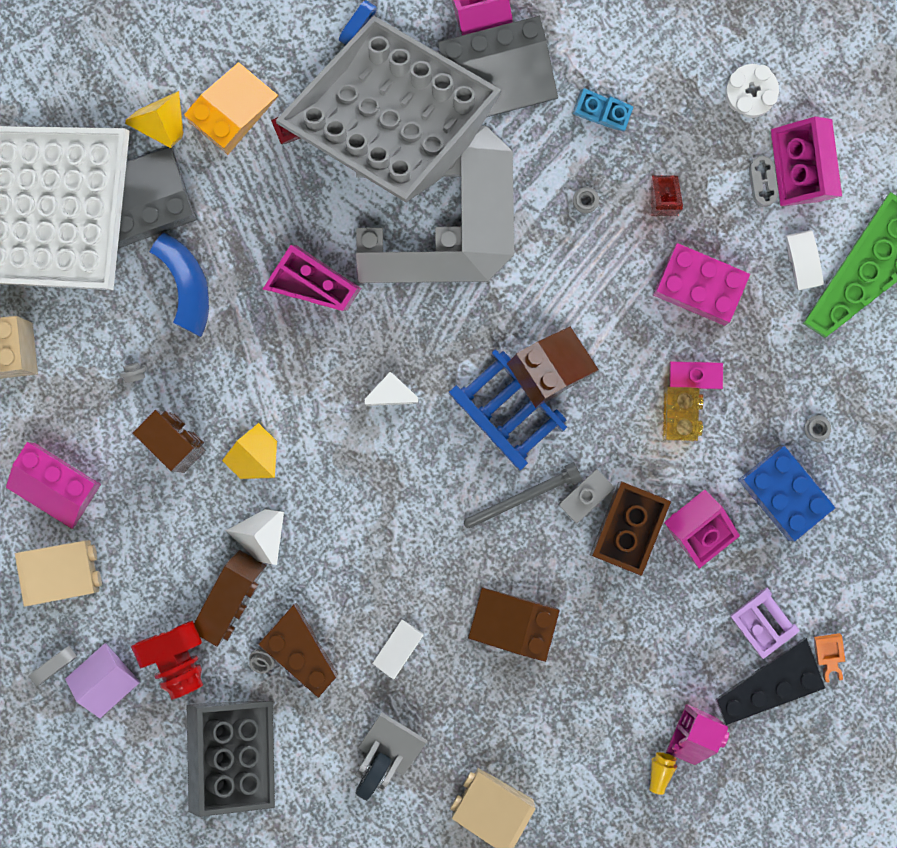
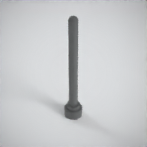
M572 462L564 466L565 469L561 470V474L466 518L464 526L472 528L564 483L575 485L583 481L575 463Z

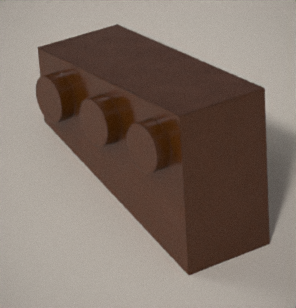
M241 550L229 560L221 571L194 622L201 638L216 647L223 640L228 641L236 628L232 625L236 618L240 620L247 608L245 602L248 597L252 598L259 586L257 582L266 568V564L258 562L255 558Z
M297 602L293 604L258 644L318 698L338 676L336 669L320 645Z

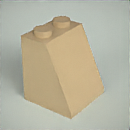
M18 316L1 317L0 379L38 375L33 323Z
M90 540L14 553L24 607L99 592V587L102 586L100 572L96 571L94 561L97 560V551L95 545H91Z
M477 768L475 773L470 772L463 784L466 790L462 797L457 795L450 807V810L453 811L452 819L494 848H514L536 809L534 800Z

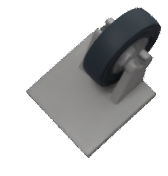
M381 712L358 747L367 755L355 774L361 778L355 794L367 801L376 788L383 792L395 771L402 776L406 773L425 746L427 740ZM373 755H374L375 758H374V760L372 761V763L369 765V762L371 761V759H372V757H373Z

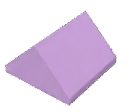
M106 643L65 678L76 702L99 718L104 716L140 683Z

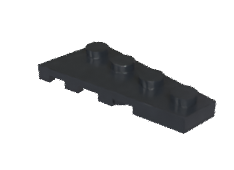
M803 638L795 646L778 655L776 659L766 666L759 668L750 677L742 680L715 700L724 724L729 725L823 690L825 685L808 640Z

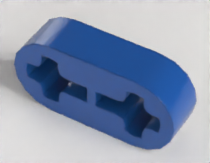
M364 0L344 27L339 41L346 45L375 15L377 7Z

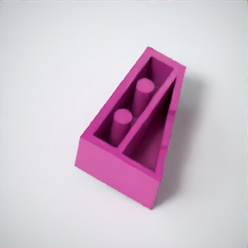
M297 245L289 246L263 287V290L341 311L349 309L362 289Z
M686 704L666 753L696 765L717 754L720 747H725L729 738L728 726L715 716Z

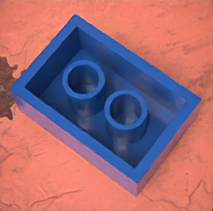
M785 446L777 447L738 479L788 541L795 542L836 508Z

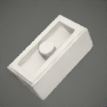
M401 620L372 664L392 679H395L424 634L404 620Z

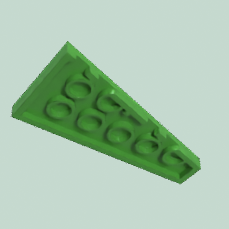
M892 192L887 194L803 322L805 326L822 337L826 338L897 282V196Z

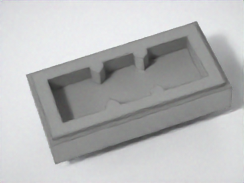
M596 469L558 505L577 524L615 487Z

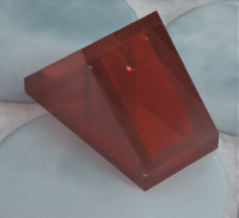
M652 175L651 216H678L683 210L678 175Z

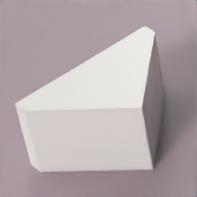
M391 372L365 398L366 406L418 404V397Z

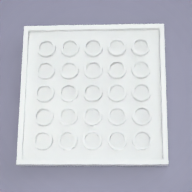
M0 126V284L114 290L129 130L124 128Z

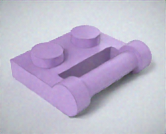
M768 587L761 590L755 597L730 615V618L762 659L766 658L800 631L795 623L791 624L771 597L772 593ZM761 603L765 605L783 629L781 634L778 635L757 608Z

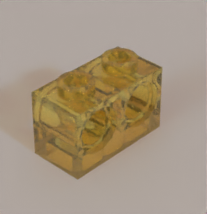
M664 388L663 441L695 442L698 441V436H702L703 422L699 420V410L703 409L704 399L703 394H699V388ZM680 394L687 395L690 399V405L687 409L681 408L678 405L677 399ZM680 420L686 421L689 424L690 429L686 435H681L677 431V424Z

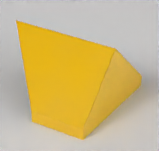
M179 91L138 109L126 119L125 124L172 148L183 137Z
M258 423L236 441L222 461L240 479L275 478L278 441Z

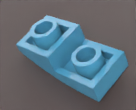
M583 88L579 93L572 114L609 128L625 131L634 106L611 96L606 98Z

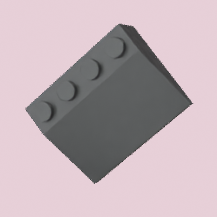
M540 16L438 42L439 54L501 89V94L487 117L558 99L548 45Z
M167 147L126 162L118 249L197 220L172 148Z
M273 701L211 702L186 705L188 812L198 817L275 808Z

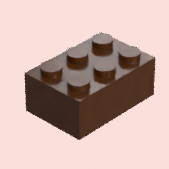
M154 410L132 433L171 472L185 473L206 452L202 447L204 441L196 433L186 431L183 428L186 425L185 422L175 413H168L166 410L164 412Z
M618 482L590 556L642 576L671 501L625 482Z

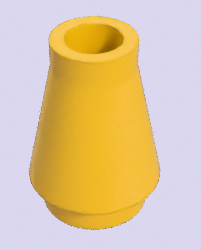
M657 752L655 757L652 758L649 787L651 792L659 795L665 794V790L678 767L676 765L677 759L674 756Z

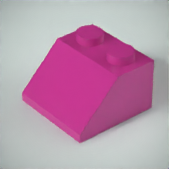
M452 0L462 36L513 23L509 0Z
M706 490L695 496L689 503L664 522L671 535L699 569L740 537L724 508Z

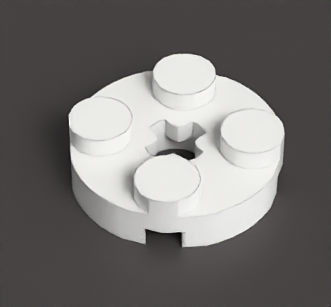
M747 64L738 68L729 78L725 89L726 100L730 108L748 118H756L766 114L777 102L779 94L778 81L770 68L766 65ZM749 85L758 88L759 91L756 93V97L746 94L745 90L749 88Z

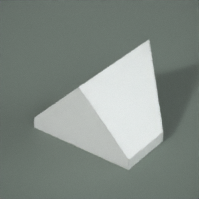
M265 509L225 530L258 562L277 565L284 512Z

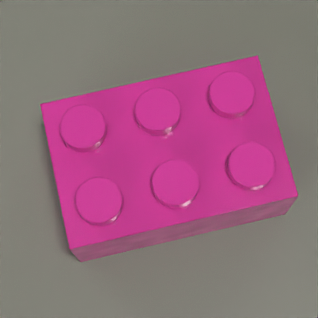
M677 243L670 253L653 296L726 326L731 322L750 273Z

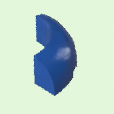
M162 233L149 252L166 264L175 279L178 289V308L173 323L202 337L209 315V295L205 275L196 258L180 241L167 233Z

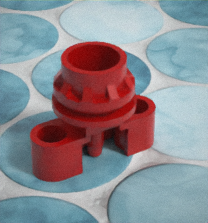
M193 620L181 624L169 632L154 635L131 646L140 669L156 663L159 672L154 674L155 679L162 678V681L159 682L160 688L169 693L171 700L189 694L204 685L201 679L202 667L200 664H194L199 658L197 655L190 657L188 650L202 643Z

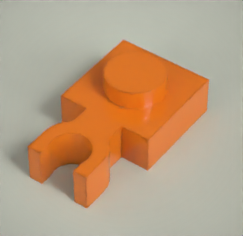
M838 633L814 637L818 665H825L823 669L825 682H830L829 674L832 671H836L837 678L843 680L842 671L838 667L839 662H846L842 635Z

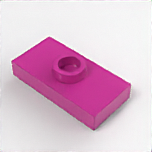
M669 362V388L722 390L723 363Z

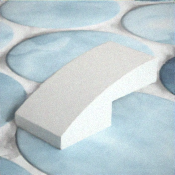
M809 230L786 235L788 256L793 266L796 289L803 290L824 285L813 231Z

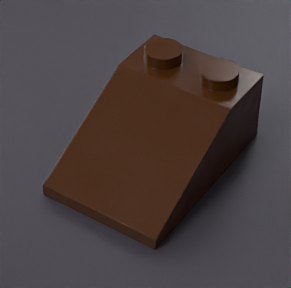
M571 326L521 350L507 363L535 408L599 370Z
M482 587L468 639L546 662L560 610L556 607Z

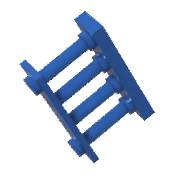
M495 349L491 355L496 361L467 387L463 386L461 389L456 385L449 391V395L520 471L528 464L525 460L528 457L527 453L555 427L563 432L567 428L564 424L567 420L557 409L552 411L546 403H543L538 407L546 414L549 420L520 446L516 445L513 447L507 441L510 437L509 434L537 408H535L530 400L502 427L499 425L496 428L489 421L492 418L491 414L522 388L507 365L511 358L504 351L499 353ZM504 369L514 380L485 407L477 408L472 402L474 399L473 395L498 372Z

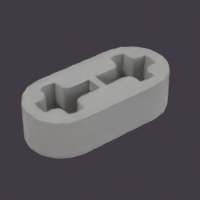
M760 156L749 167L752 197L758 206L768 207L778 198L776 172L773 161L766 156ZM759 163H762L763 167H768V170L764 173L763 180L761 172L755 170ZM763 184H765L766 191L772 194L767 201H765L764 197L759 196L763 191Z
M68 646L31 673L29 678L37 687L78 656Z

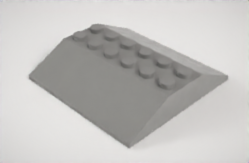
M373 15L276 119V123L402 201L408 202L439 181L467 149L500 96L501 89Z

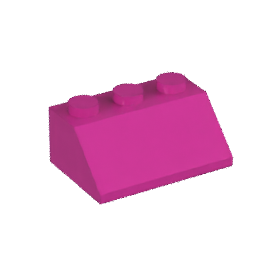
M815 116L771 129L780 206L816 203L842 197L832 119Z
M32 442L25 444L13 463L6 484L7 489L71 529H74L101 486L94 479Z

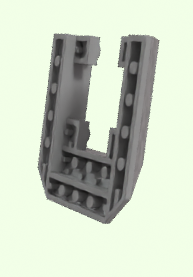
M481 126L471 144L442 176L461 177L462 227H435L436 252H383V228H356L358 283L488 282L514 256L513 151L487 126ZM356 172V178H365Z

